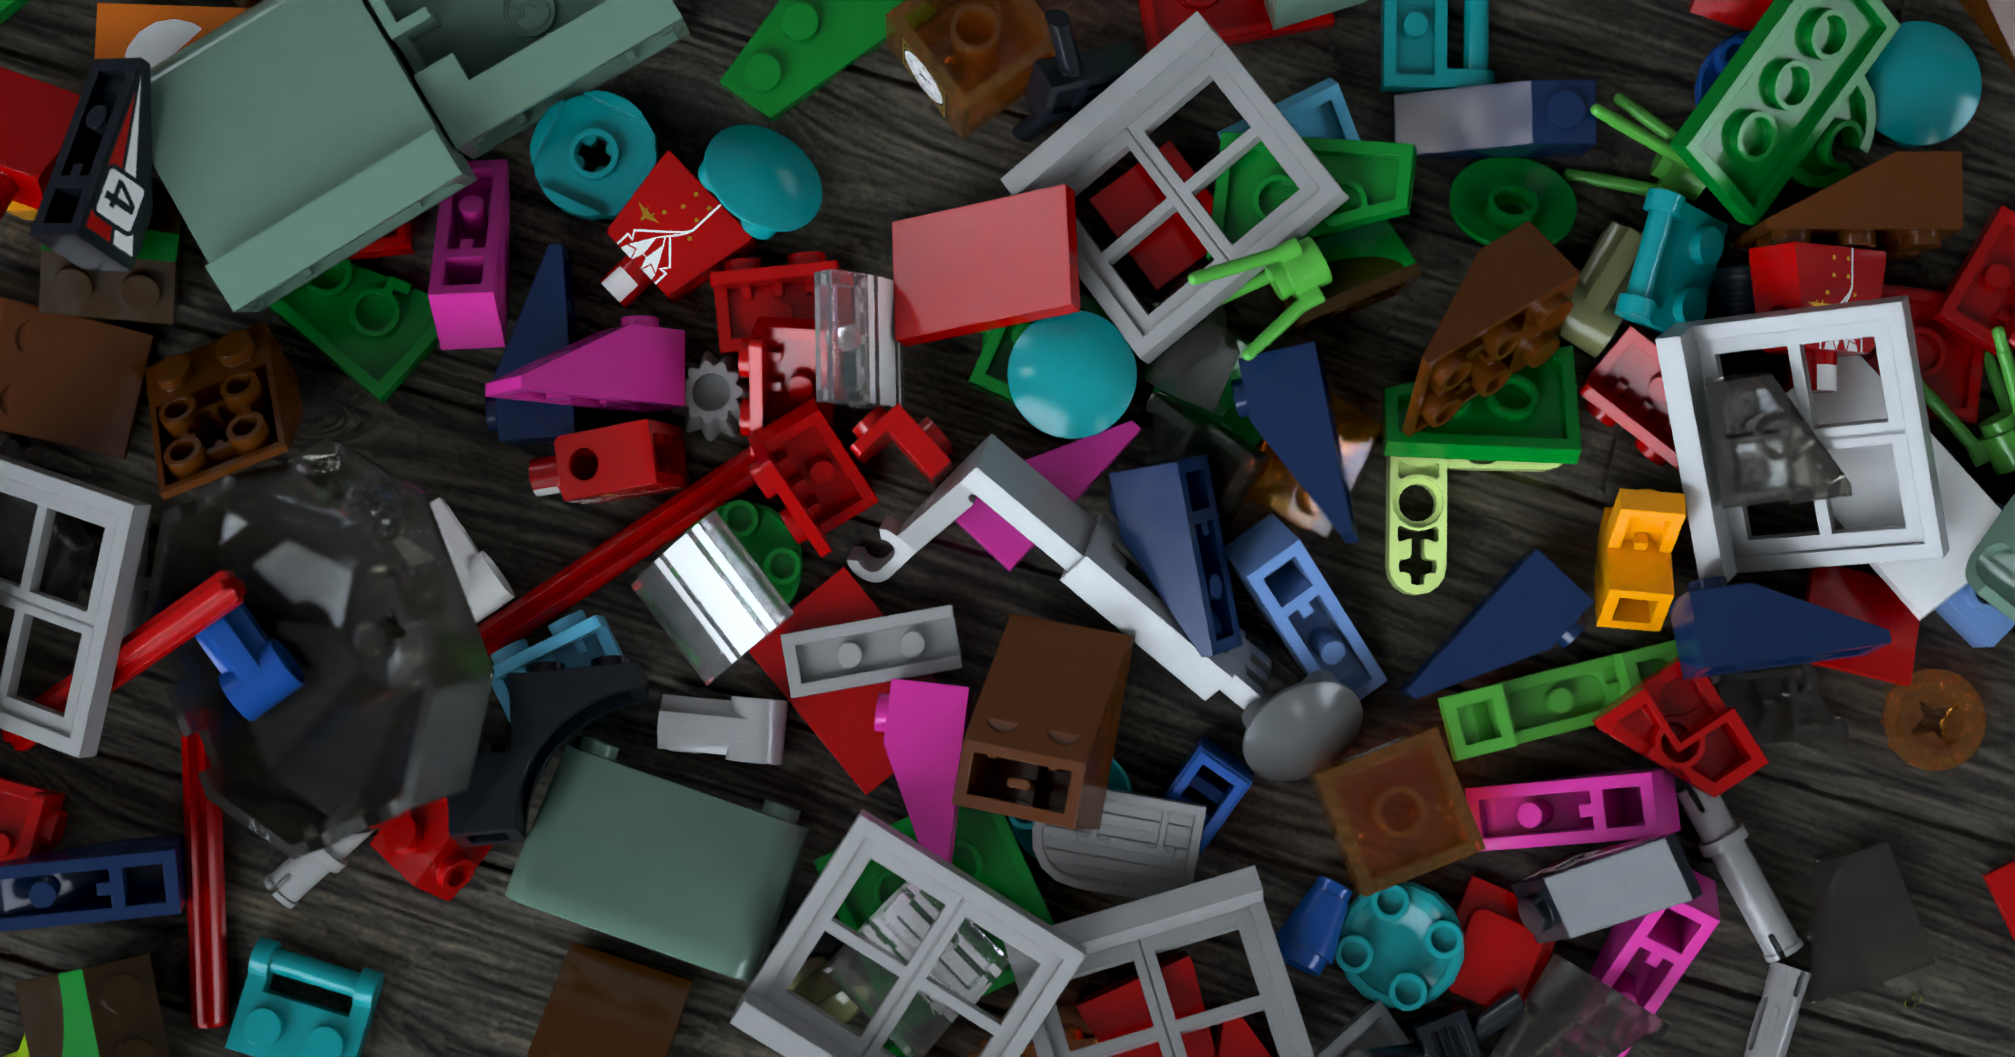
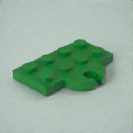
M1774 0L1669 145L1738 223L1756 226L1787 182L1805 187L1827 188L1853 174L1849 164L1835 161L1832 155L1833 140L1839 131L1841 132L1842 145L1850 151L1868 154L1873 142L1877 113L1875 95L1865 74L1901 26L1881 0Z

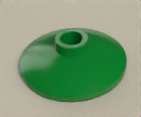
M1490 157L1470 164L1456 176L1450 189L1449 209L1454 221L1463 232L1484 245L1490 244L1527 221H1530L1554 245L1562 240L1573 227L1577 213V201L1568 182L1550 167L1527 158Z

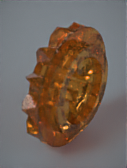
M1943 669L1920 670L1912 674L1910 685L1902 686L1897 684L1892 691L1885 695L1884 715L1879 722L1884 727L1888 739L1887 747L1896 752L1906 761L1907 765L1929 771L1952 769L1967 761L1980 746L1986 727L1984 705L1975 688L1960 675ZM1920 702H1924L1930 709L1953 706V708L1945 712L1946 716L1939 721L1943 737H1938L1933 731L1912 733V730L1917 728V723L1924 718L1923 712L1920 709L1922 706Z

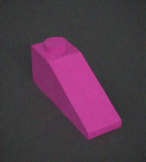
M508 159L467 161L478 180L439 203L428 298L441 350L506 347L510 307V195Z
M634 315L622 317L621 326L593 333L486 383L485 397L643 414L685 406V330L659 327V318L654 316Z
M1129 421L1107 429L1101 434L1080 439L1024 461L1076 503L1139 435L1141 428L1135 422ZM979 497L976 498L974 504L954 520L1009 573L1035 546L1033 542Z
M891 678L890 694L879 693L874 730L885 732L883 743L918 843L952 864L959 805L952 804L963 739L969 726L973 693L969 687Z
M1663 767L1465 788L1472 852L1646 839L1681 831L1675 777L1673 773Z
M1692 870L1702 890V896L1692 901L1613 925L1563 1027V1037L1604 1057L1626 1056L1719 924L1720 914L1714 880Z

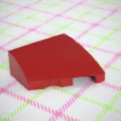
M1679 656L1631 688L1592 719L1600 731L1713 798L1718 797L1769 763L1735 708L1726 707L1708 677L1683 680Z

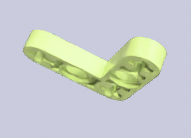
M1386 456L1385 569L1387 578L1392 586L1403 594L1415 596L1431 592L1440 585L1445 577L1447 567L1448 470L1542 472L1555 469L1562 464ZM1408 486H1422L1433 497V511L1424 521L1409 520L1400 510V494ZM1398 528L1413 533L1430 528L1434 529V541L1429 539L1420 540L1421 559L1431 561L1433 567L1432 573L1421 575L1420 585L1411 584L1410 574L1400 572L1399 562L1411 557L1412 538L1401 542L1398 541Z

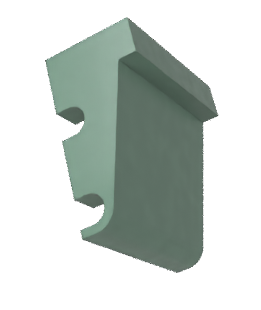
M263 0L150 68L152 163L209 264L205 266L233 312H260L478 180L462 152L455 148L432 107L418 89L411 76L413 74L391 40L370 3L366 0Z
M368 0L391 40L397 44L414 72V79L455 148L473 160L537 124L544 113L559 101L564 100L566 102L574 96L584 95L583 92L599 88L690 35L688 27L673 0Z

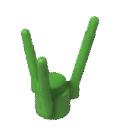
M1623 93L1614 95V103L1655 134L1601 104L1596 103L1591 106L1590 112L1593 116L1657 152L1651 164L1649 174L1658 178L1657 183L1572 168H1567L1563 171L1564 179L1646 196L1649 188H1660L1679 193L1691 201H1695L1705 188L1704 183L1669 145L1677 134L1676 130Z
M1310 236L1299 241L1293 237L1276 247L1219 263L1189 274V283L1198 285L1264 266L1265 270L1258 273L1221 305L1268 284H1271L1280 300L1284 301L1291 296L1296 300L1243 350L1242 357L1244 360L1250 361L1254 359L1301 315L1325 302L1320 288L1333 282L1332 275L1323 254Z
M1996 326L1992 330V336L2000 368L1995 356L1986 350L1984 367L2000 412L1990 416L1978 425L1982 432L1979 439L1972 434L1923 380L1922 384L1926 405L1966 448L1974 466L1978 467L1989 462L1994 473L2002 475L2015 471V361L2005 329L2001 326Z

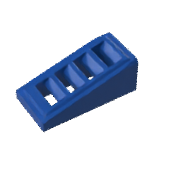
M1201 736L1160 795L1162 798L1199 804L1183 793L1189 785L1216 803L1211 812L1206 809L1199 847L1200 855L1253 783L1254 771L1209 738ZM1205 765L1230 782L1227 788L1223 789L1200 773L1199 769L1201 766Z

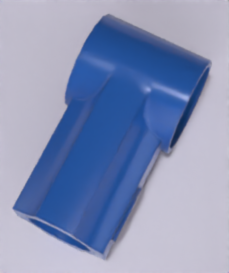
M244 603L194 636L221 674L218 676V681L223 692L237 711L249 721L253 722L307 682L302 669L294 657L277 639L272 637L269 639Z

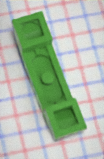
M1671 640L1606 655L1437 698L1453 761H1460L1516 747L1517 744L1595 725L1592 719L1645 678L1678 657L1676 641Z

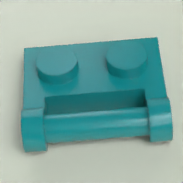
M1381 0L1380 91L1424 92L1495 84V72L1488 70L1489 0H1464L1463 69L1447 68L1448 0Z
M1649 188L1643 205V210L1648 212L1636 259L1626 293L1619 294L1614 314L1648 331L1661 335L1674 323L1704 319L1714 279L1713 273L1716 271L1718 261L1723 253L1728 224L1685 202L1686 198L1679 193L1660 188Z
M260 936L250 956L248 975L225 1048L253 1057H361L381 994L385 973L367 967L362 972H357L281 949L280 941ZM275 973L353 997L351 1011L347 1013L271 990L269 987L273 974Z

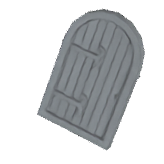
M1107 788L1100 829L1074 830L1034 821L1032 826L1033 851L1041 868L1055 881L1082 891L1089 890L1135 899L1146 898L1193 884L1196 863L1200 856L1199 847L1207 807L1202 804Z

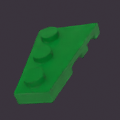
M779 0L719 82L724 89L773 123L833 81V77L865 54L870 55L887 43L888 38L912 21L916 23L933 11V4L928 0Z
M1222 132L1219 154L1243 133ZM1301 137L1349 196L1347 201L1301 239L1307 236L1315 238L1410 214L1417 149L1414 144ZM1261 141L1216 178L1211 217L1232 244H1234L1296 193L1299 188ZM1207 251V259L1211 263L1214 259Z
M346 259L267 307L380 404H383L439 344L427 293L413 288L412 284L393 276L388 278L353 264L350 259Z
M1573 345L1558 348L1549 360L1536 368H1531L1527 365L1513 373L1505 385L1493 395L1486 398L1478 395L1467 401L1442 426L1433 428L1428 425L1410 437H1407L1402 432L1415 382L1385 388L1382 399L1383 456L1557 464L1578 463L1582 447Z

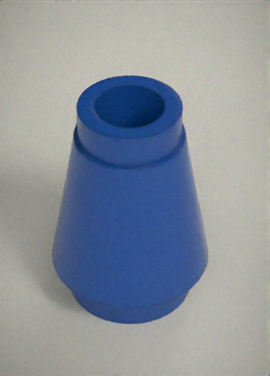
M1317 877L1314 885L1310 887L1275 934L1285 963L1316 977L1320 976L1325 965L1331 966L1333 964L1349 906L1348 902L1353 894L1351 890L1327 877Z

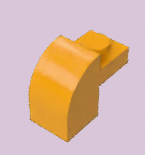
M1620 488L1613 508H1604L1597 539L1594 576L1597 627L1661 631L1675 595L1671 553L1686 517L1685 494L1658 492L1653 489L1636 490Z

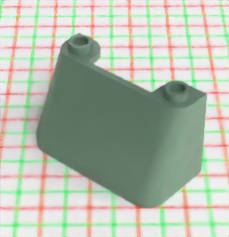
M583 736L580 746L567 743L514 866L505 896L531 908L717 973L741 980L753 981L766 958L811 826L798 822L801 811L769 799L764 800L762 809L744 807L627 766V763L616 759L619 747L592 737Z

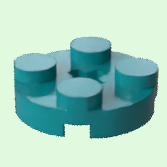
M606 91L583 92L584 95L574 96L566 102L564 100L559 101L551 106L541 117L531 139V163L534 166L535 177L543 192L562 211L587 220L605 218L613 220L659 161L658 139L641 111L630 101ZM598 140L606 141L608 144L605 152L611 157L610 163L606 167L598 166L594 172L584 170L586 161L578 155L583 145L594 147Z

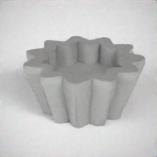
M706 351L699 364L689 361L685 362V406L671 409L674 414L685 416L684 429L686 432L691 433L702 430L706 440L709 442L714 441L721 432L730 437H736L739 429L742 399L750 398L749 378L739 376L736 357L733 354L726 355L718 360L711 352Z

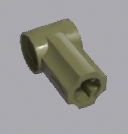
M1613 221L1602 232L1579 271L1580 276L1571 299L1573 307L1565 318L1559 335L1594 358L1606 347L1623 318L1614 314L1619 294L1626 293L1642 237V234L1636 230L1619 225Z

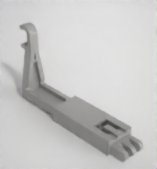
M992 433L905 522L892 516H885L879 528L880 538L888 541L894 547L886 557L875 558L867 552L865 547L853 546L847 558L848 566L858 577L869 582H883L889 579L916 552L974 504L976 498L979 497L1064 568L1060 581L1124 634L1135 636L1134 642L1204 701L1220 690L1245 710L1251 702L1264 698V692L1266 691L1268 678L1272 670V661L1245 638V631L1239 627L1242 639L1241 646L1215 656L1201 657L1122 540L1119 525L1105 513H1102L1094 520Z

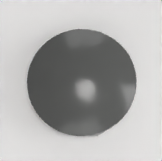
M1317 670L1308 674L1301 683L1278 692L1270 699L1260 698L1251 702L1245 708L1241 717L1242 723L1246 728L1242 744L1244 758L1248 766L1256 774L1274 781L1298 780L1326 769L1345 754L1358 736L1363 720V709L1358 696L1351 688L1338 682L1332 672Z

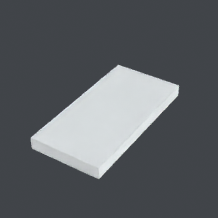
M1861 355L1837 357V392L1812 393L1818 425L1888 418L1881 377ZM1794 387L1749 422L1748 428L1751 432L1801 427ZM1932 433L1931 439L1950 550L1944 558L1869 564L1919 621L1968 584L1965 575L1968 559L2002 511ZM1892 444L1822 450L1834 522L1837 529L1905 524ZM1806 452L1773 455L1814 501Z

